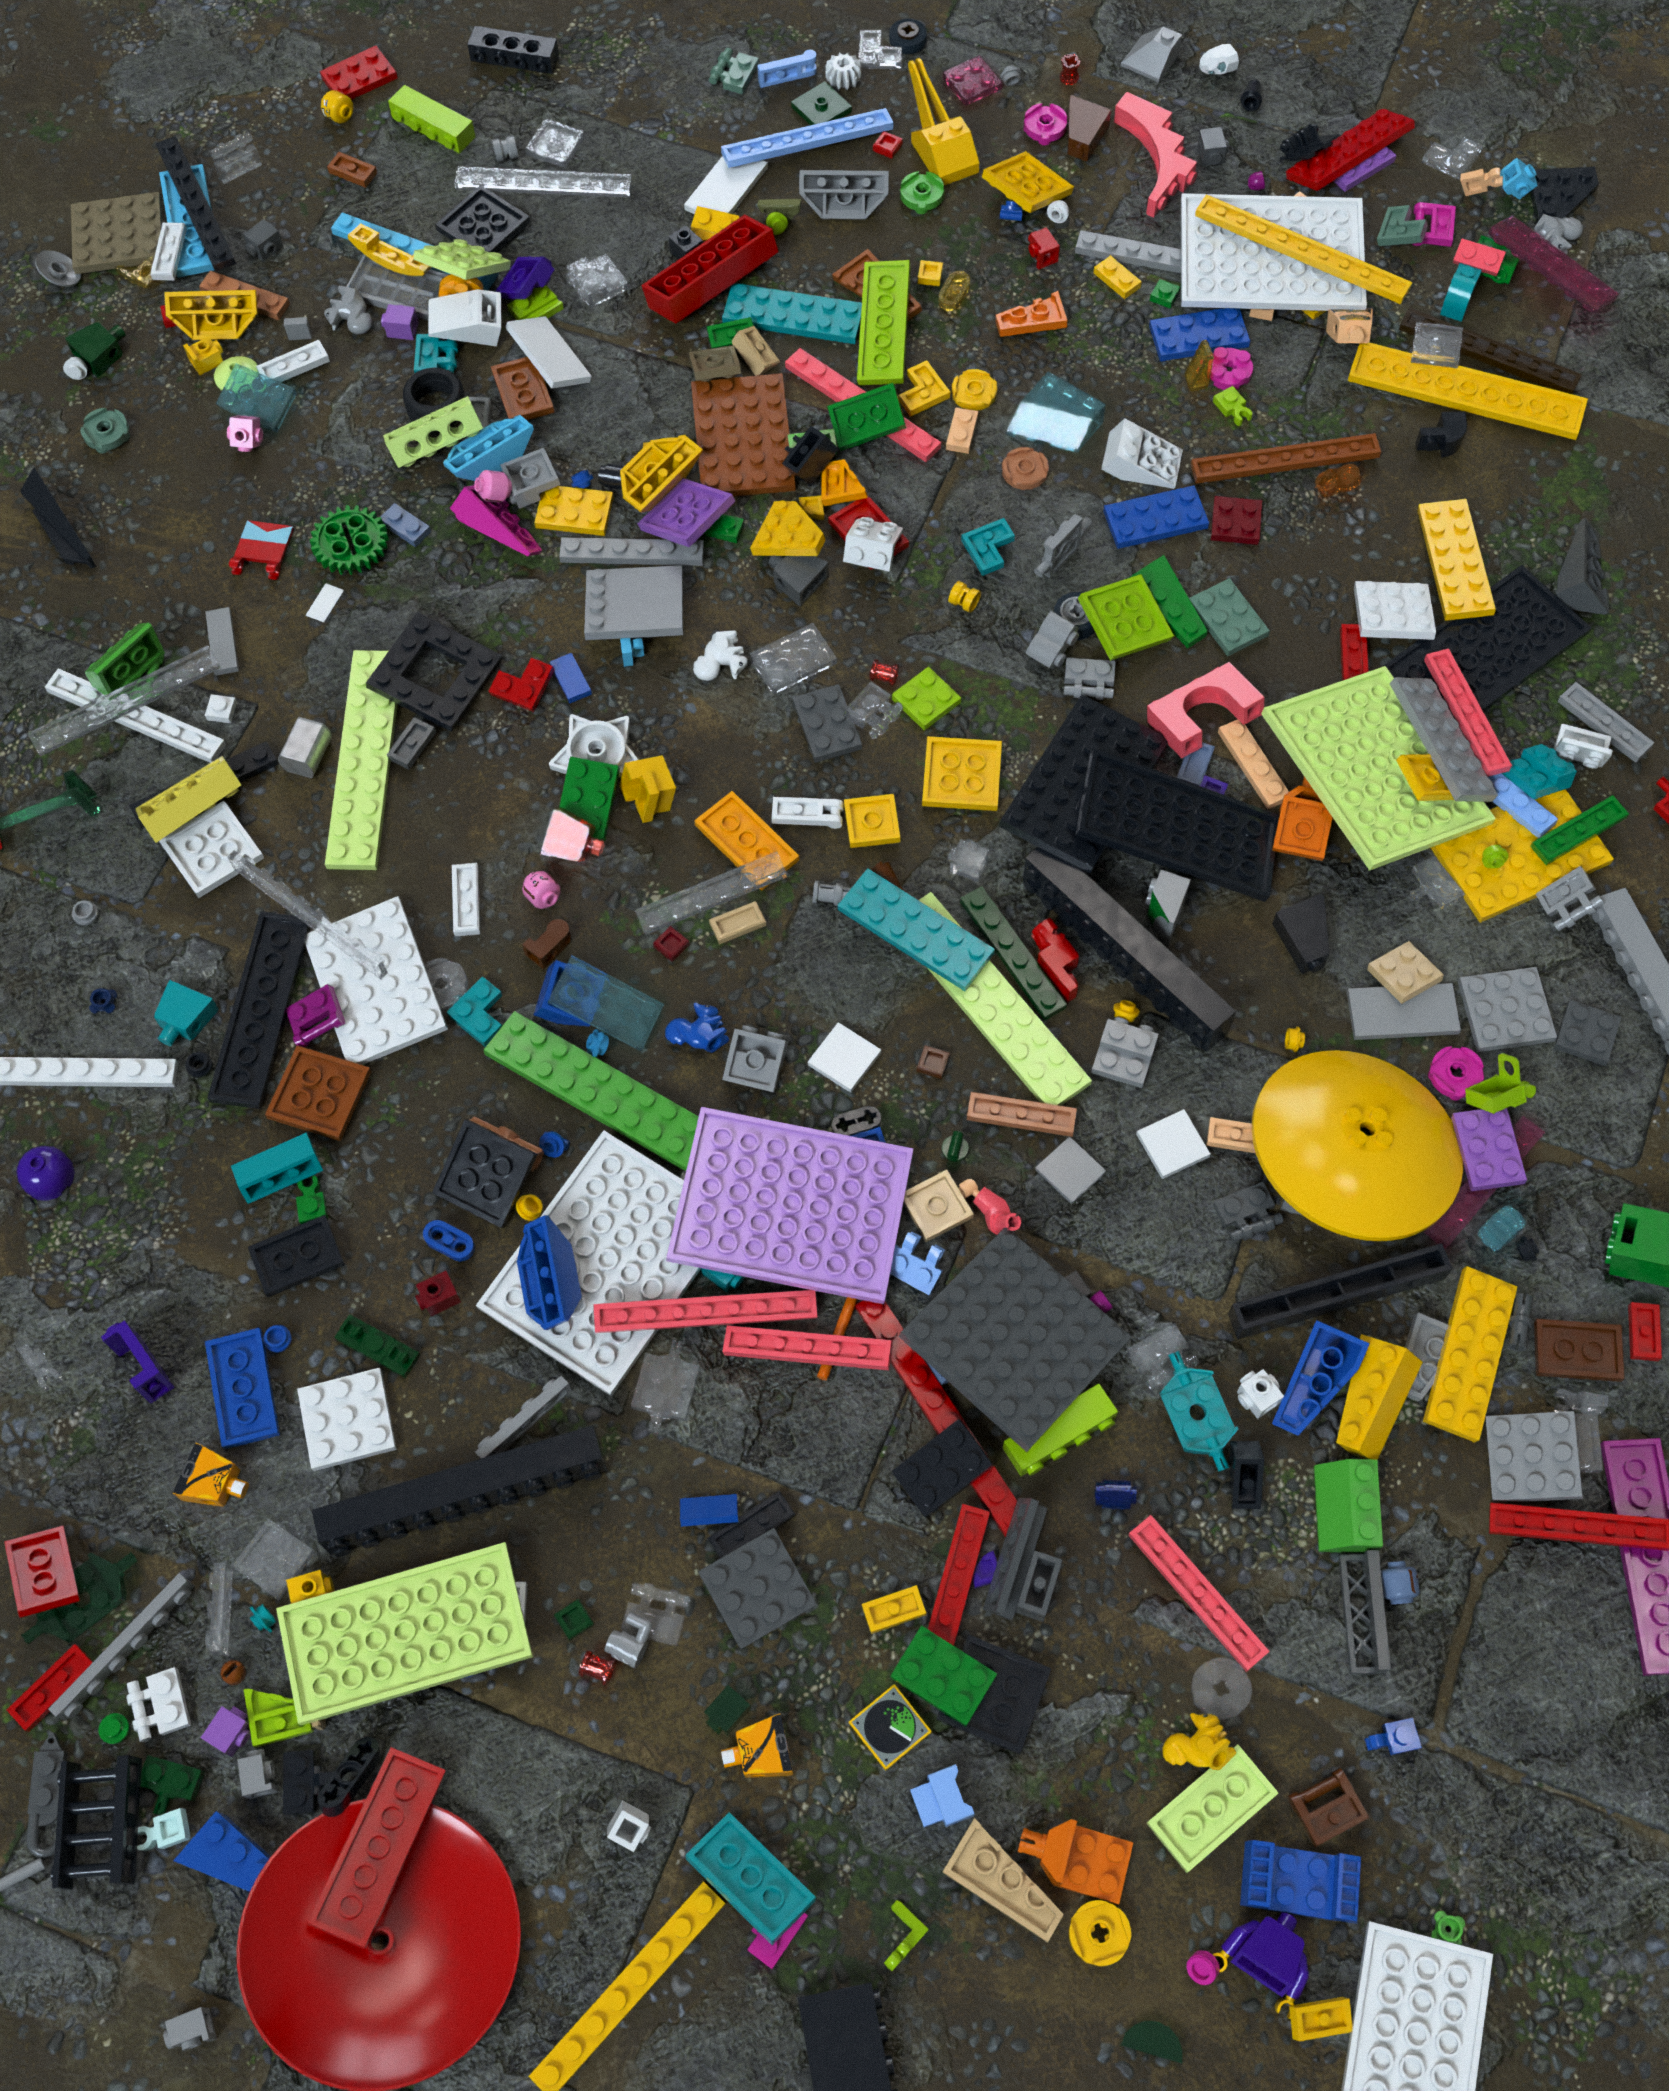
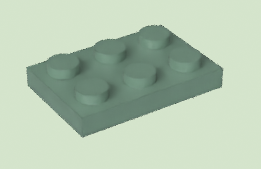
M1230 578L1189 598L1206 629L1227 657L1269 636L1270 630Z

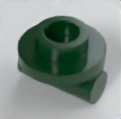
M953 1131L952 1136L947 1137L943 1141L942 1154L946 1159L957 1162L967 1156L969 1147L967 1141L963 1138L964 1134L962 1132Z

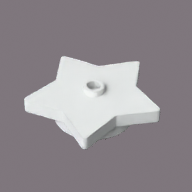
M571 714L567 744L549 762L550 769L566 774L571 756L618 765L620 767L618 778L622 777L625 762L638 760L628 747L629 717L624 716L604 722L590 721Z

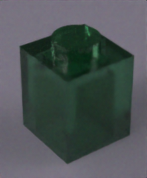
M727 1685L704 1711L705 1716L708 1718L705 1723L717 1735L722 1731L728 1736L748 1714L751 1706L734 1689Z

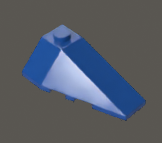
M1316 1320L1272 1424L1299 1436L1359 1370L1370 1343Z

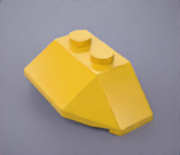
M256 290L164 292L166 316L192 340H202L208 336L211 340L240 339L258 314Z
M686 435L676 438L651 440L620 470L623 499L641 513L651 511L683 478L686 479L703 449Z

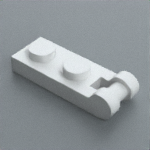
M773 797L772 824L818 825L834 829L841 828L843 818L840 816V813L843 811L844 803L838 799ZM823 810L830 811V814H823Z

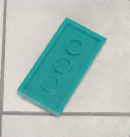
M730 1812L686 1854V1860L771 1945L816 1901V1897Z

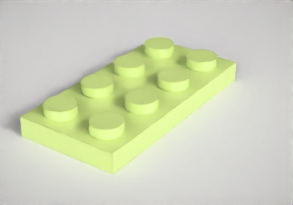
M1238 1744L1234 1747L1236 1755L1221 1770L1208 1769L1147 1822V1825L1186 1873L1193 1869L1278 1794L1277 1790Z

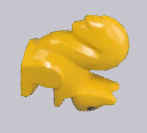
M1191 1713L1190 1717L1198 1729L1191 1738L1183 1733L1170 1735L1163 1744L1162 1752L1164 1759L1173 1766L1176 1764L1182 1766L1189 1762L1196 1767H1209L1212 1770H1221L1236 1755L1235 1749L1228 1747L1230 1741L1224 1739L1227 1733L1222 1731L1223 1726L1219 1725L1220 1720L1217 1716Z

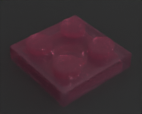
M980 55L943 72L944 81L965 106L1002 89L1001 80Z

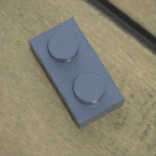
M395 503L380 516L387 529L414 547L419 545L431 533L429 525Z

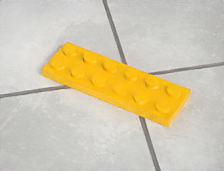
M1467 499L1419 504L1417 511L1445 621L1494 615L1496 608Z
M1468 1266L1462 1269L1423 1422L1474 1443L1480 1440L1517 1286Z

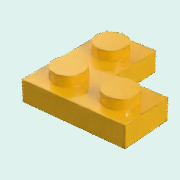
M927 360L907 369V376L915 387L899 394V402L910 417L950 398L949 389Z

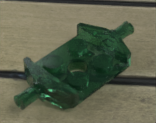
M130 1552L118 1563L112 1564L93 1553H89L87 1555L89 1559L73 1571L78 1595L83 1592H89V1603L84 1607H78L77 1602L36 1613L38 1620L36 1624L21 1634L24 1641L29 1645L41 1634L47 1635L50 1633L71 1643L126 1601L127 1592L123 1576H125L124 1571L138 1562V1559L135 1558L136 1556Z

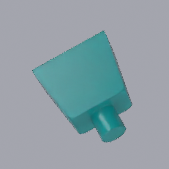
M169 980L154 1014L155 1020L163 1028L158 1040L167 1046H172L178 1035L188 1040H193L219 1010L213 998Z

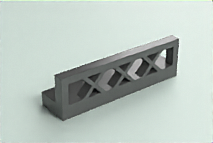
M1018 1498L983 1607L984 1611L1008 1620H1013L1048 1509L1038 1505L1039 1501L1035 1499Z
M1367 1550L1361 1555H1339L1350 1675L1386 1674L1391 1670L1379 1550ZM1346 1562H1362L1363 1575L1358 1581L1347 1573ZM1363 1579H1364V1587L1360 1585V1583H1361V1581H1362ZM1348 1581L1353 1585L1350 1590ZM1355 1588L1366 1597V1604L1361 1610H1358L1350 1602V1594ZM1366 1608H1367V1617L1363 1614V1612L1366 1610ZM1351 1610L1356 1614V1616L1353 1619ZM1358 1618L1363 1620L1369 1627V1634L1364 1640L1353 1632L1352 1624ZM1369 1638H1370V1647L1366 1644V1642H1367V1640H1368ZM1354 1640L1359 1644L1356 1649L1354 1645ZM1361 1647L1371 1655L1372 1667L1356 1666L1355 1654Z

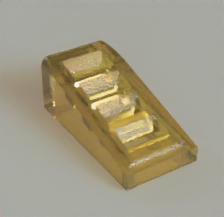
M1207 340L1201 341L1186 369L1184 376L1190 391L1207 389L1209 385L1214 356Z

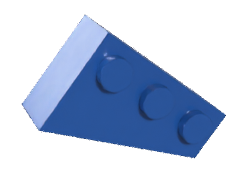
M216 1811L173 1861L250 1892L259 1873L271 1856L230 1818Z

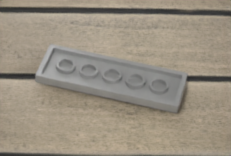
M1395 677L1390 682V686L1428 754L1431 755L1432 761L1454 800L1492 802L1498 796L1493 783L1487 777L1481 762L1471 749L1469 741L1465 738L1458 722L1452 716L1447 703L1443 700L1437 689V685L1432 679Z

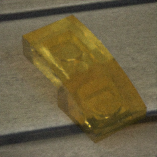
M147 260L137 266L124 267V265H118L115 267L117 274L138 286L149 288L157 281L153 280L150 275L153 264Z

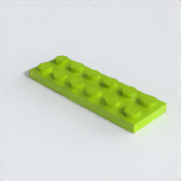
M910 260L864 263L857 371L858 385L904 384Z

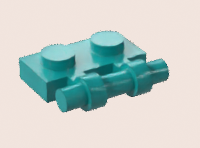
M417 334L414 373L433 367L443 368L454 373L457 369L455 354L458 353L456 340L447 339V341H441V338L429 337L428 334ZM440 352H445L446 357H440Z

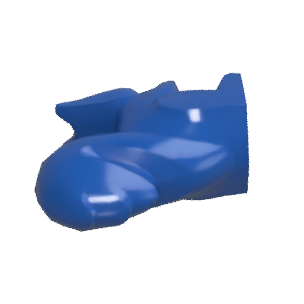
M694 1003L695 1012L698 1016L696 1021L691 1023L685 1018H675L667 1025L665 1037L672 1044L683 1045L686 1042L693 1048L704 1049L707 1052L713 1053L729 1041L728 1036L724 1035L727 1030L724 1027L720 1028L723 1025V1022L720 1021L722 1017L718 1015V1009L714 1006Z

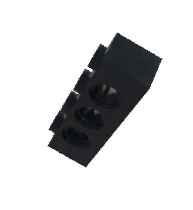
M474 26L467 44L471 61L553 74L559 58L558 44L555 38Z

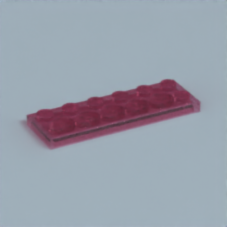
M1513 215L1493 225L1488 232L1497 244L1504 245L1511 251L1514 257L1523 259L1532 270L1546 276L1549 283L1558 285L1568 297L1577 299L1590 312L1597 313L1613 303L1619 293Z

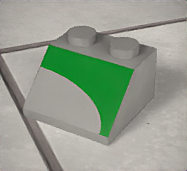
M1161 870L1158 878H1152L1145 904L1149 905L1147 916L1163 945L1169 946L1185 903L1191 879Z

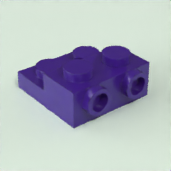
M543 256L517 257L495 292L501 293V299H526L532 294L533 287H544L549 283L550 276L555 269L552 267L551 261Z

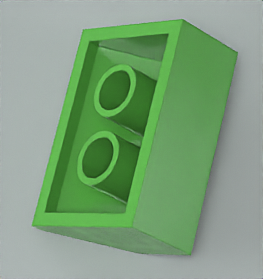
M149 623L137 624L85 671L91 685L111 701L165 654L152 625Z
M1345 1459L1314 1465L1318 1552L1365 1553L1367 1550H1380L1383 1547L1377 1460Z

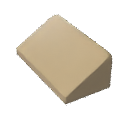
M755 326L738 331L733 338L732 344L755 376L765 374L780 363Z

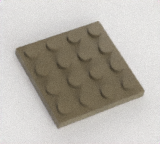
M153 192L71 204L72 268L75 274L153 263L163 223L160 193Z

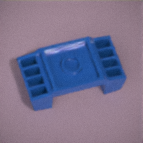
M1245 1841L1240 1906L1358 1924L1361 1857L1342 1853L1330 1855L1275 1846V1843L1265 1841Z

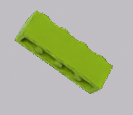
M406 85L388 100L391 116L394 120L409 126L412 130L426 135L429 139L435 140L459 154L476 138L472 120Z
M1097 1384L1079 1395L1028 1452L1011 1438L1004 1441L1003 1450L1021 1477L1026 1473L1030 1476L1034 1475L1044 1467V1462L1051 1458L1053 1461L1062 1458L1068 1453L1066 1449L1075 1443L1077 1446H1081L1092 1438L1090 1434L1098 1429L1103 1432L1115 1424L1114 1420L1118 1411L1101 1385Z

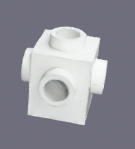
M1264 1369L1257 1374L1251 1371L1240 1380L1242 1384L1237 1391L1239 1394L1238 1400L1246 1410L1250 1409L1257 1419L1278 1406L1284 1398L1275 1377L1271 1374L1268 1375Z

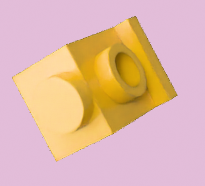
M209 336L190 346L188 344L183 345L190 363L199 375L218 367L223 362L221 353H223L222 347L217 340L212 342Z

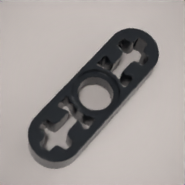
M364 1737L356 1741L319 1792L317 1800L321 1812L325 1816L335 1817L343 1813L379 1763L381 1751L376 1739ZM348 1772L358 1773L352 1781L342 1780L343 1776Z

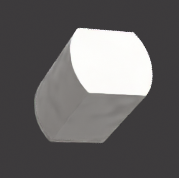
M298 717L278 757L281 767L287 772L313 778L332 738L331 731L323 723Z

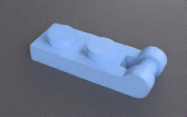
M807 50L803 55L757 65L760 88L815 75L817 72L815 64L816 52Z

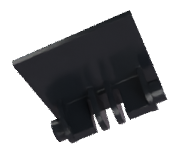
M1308 124L1297 131V133L1282 141L1280 150L1285 154L1280 157V160L1310 159L1316 155L1317 150L1331 146L1333 144L1332 141L1340 135L1319 136L1318 125Z

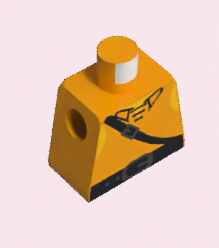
M195 1443L173 1494L182 1501L224 1507L230 1495L243 1499L248 1491L249 1483L237 1479L240 1469L233 1462Z
M776 1714L736 1732L738 1746L721 1750L724 1768L742 1764L745 1778L793 1775L781 1714Z

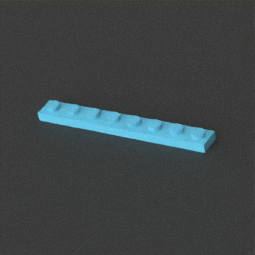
M343 212L331 227L334 235L349 240L348 234L361 223L379 232L381 241L410 255L414 254V250L424 249V246L430 245ZM432 267V268L430 269V270L442 272V273H445V274H449V273H447V272H444V271H442V270L436 269V268H434V267ZM498 273L476 278L482 282L484 290L488 291L498 277Z

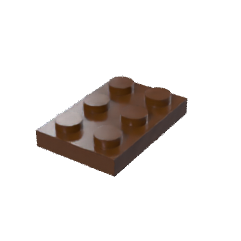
M1536 1319L1534 1321L1536 1376L1622 1382L1624 1380L1621 1325Z

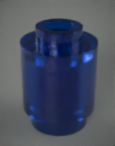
M1103 1480L1102 1482L1095 1483V1505L1102 1506V1509L1130 1510L1131 1504H1136L1137 1491L1136 1487L1131 1486V1481Z

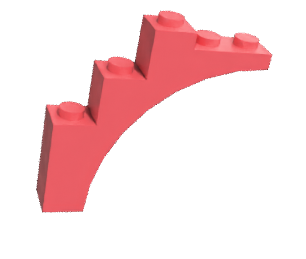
M1126 92L1115 107L1114 123L1127 129L1137 137L1149 151L1155 163L1157 183L1148 198L1146 211L1147 215L1154 218L1159 210L1162 211L1165 208L1168 198L1174 196L1177 190L1184 192L1189 185H1193L1197 177V172H1195L1197 162L1183 156L1185 152L1183 147L1184 136L1171 131L1173 123H1171L1172 112Z

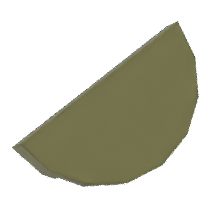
M801 199L758 200L757 206L763 214L764 212L768 215L773 212H779L784 214L787 221H789L800 212Z

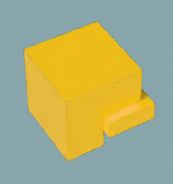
M663 755L625 762L619 786L626 802L635 800L642 823L651 822L656 813L670 811L676 786Z

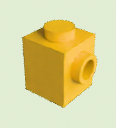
M321 1570L286 1580L291 1604L335 1591L332 1578L330 1576L327 1577Z

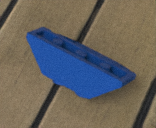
M544 1215L524 1225V1237L520 1244L517 1266L526 1314L541 1325L544 1330H549L569 1321L582 1295L572 1245L551 1218Z

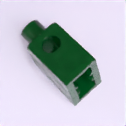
M95 322L67 336L65 340L71 353L75 357L84 360L87 369L98 378L122 356L123 353L118 341L123 339L126 334L118 324L107 331L99 322Z

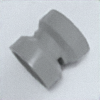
M513 135L507 136L504 141L499 138L492 139L497 162L504 161L507 156L511 159L518 158Z

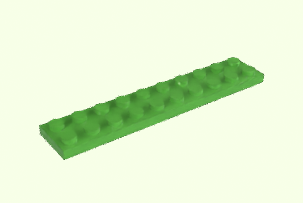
M515 1011L485 1047L484 1054L680 1169L687 1170L699 1116Z

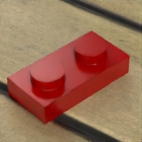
M1631 1302L1628 1305L1630 1359L1659 1361L1662 1359L1660 1305Z

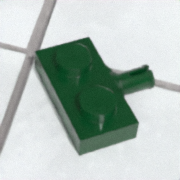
M147 1755L141 1771L140 1787L151 1789L159 1795L152 1813L157 1815L165 1814L170 1799L183 1798L195 1802L205 1771Z

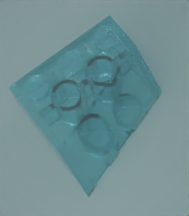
M1048 371L1021 401L1006 435L1015 436V434L1026 436L1029 441L1035 442L1037 439L1049 442L1050 446L1078 452L1103 423L1106 404Z

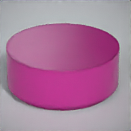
M1196 1951L1187 1961L1189 1976L1200 1985L1211 1984L1219 1975V1963L1207 1951Z

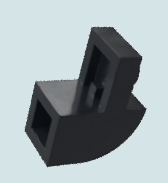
M1442 412L1437 428H1420L1415 443L1416 451L1440 450L1441 458L1456 453L1462 444L1467 429L1465 412Z

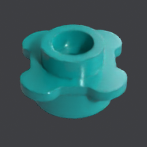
M261 1604L256 1609L251 1606L250 1610L253 1612V1615L250 1617L251 1621L260 1631L265 1628L271 1633L273 1631L271 1626L277 1622L264 1604Z

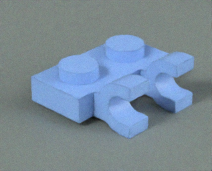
M908 1232L902 1248L895 1245L890 1274L925 1294L931 1295L943 1273V1270L938 1268L937 1265L945 1249L938 1245H932L925 1261L913 1254L922 1236L914 1232Z

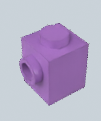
M388 304L386 313H383L381 318L382 327L385 328L388 338L414 340L419 324L415 307Z
M221 1706L201 1736V1739L233 1757L239 1747L242 1748L251 1736L249 1723L245 1721L248 1715L235 1706L230 1711Z

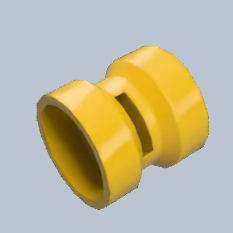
M957 581L950 592L948 602L955 606L960 605L963 610L971 613L980 600L981 591L975 588L970 589L967 587V584Z

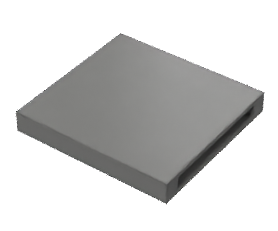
M1070 1136L1035 1167V1170L1070 1204H1073L1106 1173V1170Z

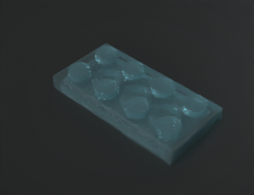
M573 955L569 958L547 1001L639 1051L643 1049L664 1006L663 1003Z

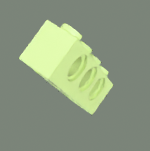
M467 396L383 436L397 467L400 468L413 465L417 459L423 456L430 457L440 448L454 446L458 443V440L466 436L473 437L483 427ZM453 421L461 422L460 426L456 428L450 427V424ZM432 431L440 432L435 438L428 436ZM415 440L419 442L416 447L407 446L410 441Z

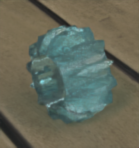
M1504 1206L1479 1229L1478 1236L1487 1247H1490L1493 1251H1498L1523 1230L1526 1221L1517 1210L1511 1206Z

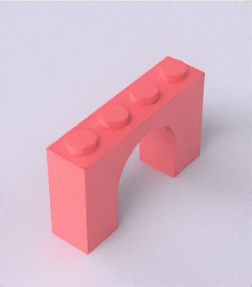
M1228 662L1147 705V723L1156 732L1163 735L1168 742L1167 744L1182 759L1202 748V730L1186 714L1192 707L1203 703L1222 705L1245 725L1262 715L1264 696Z

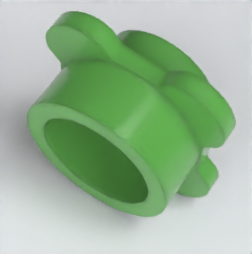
M1444 1911L1436 1912L1434 1915L1436 1921L1435 1930L1431 1932V1937L1461 1945V1936L1465 1927L1464 1919L1461 1916L1446 1915ZM1446 1926L1451 1928L1450 1932L1445 1930Z

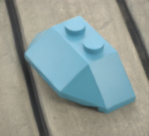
M521 415L515 416L514 419H504L491 423L481 429L477 435L468 437L455 445L443 464L456 477L475 481L484 470L501 472L500 464L523 456L534 430L533 425Z

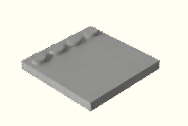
M682 565L586 570L585 640L683 635Z

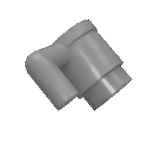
M629 1612L626 1623L639 1628L637 1636L635 1637L625 1631L621 1633L614 1629L607 1640L604 1651L611 1654L612 1658L636 1669L646 1652L647 1639L652 1629V1622L633 1612Z

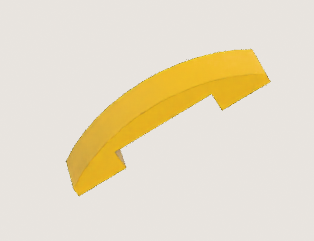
M361 223L348 234L349 241L374 262L389 270L409 276H423L432 268L429 265L414 260V254L410 255L381 241L379 232Z

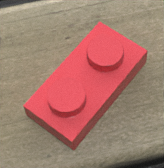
M1461 239L1453 263L1457 265L1462 263L1481 269L1483 273L1497 276L1506 252Z

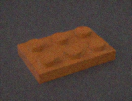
M528 357L491 366V371L508 419H514L515 416L521 415L526 420L555 413L544 379Z

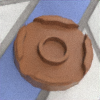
M1019 447L1011 450L1002 462V476L1014 488L1030 490L1039 487L1046 481L1049 471L1048 460L1040 451L1039 453L1034 451V448Z

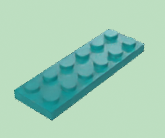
M735 283L730 288L722 316V323L751 317L753 326L759 330L856 344L861 325L862 303Z
M868 868L838 904V911L964 992L995 952V949Z

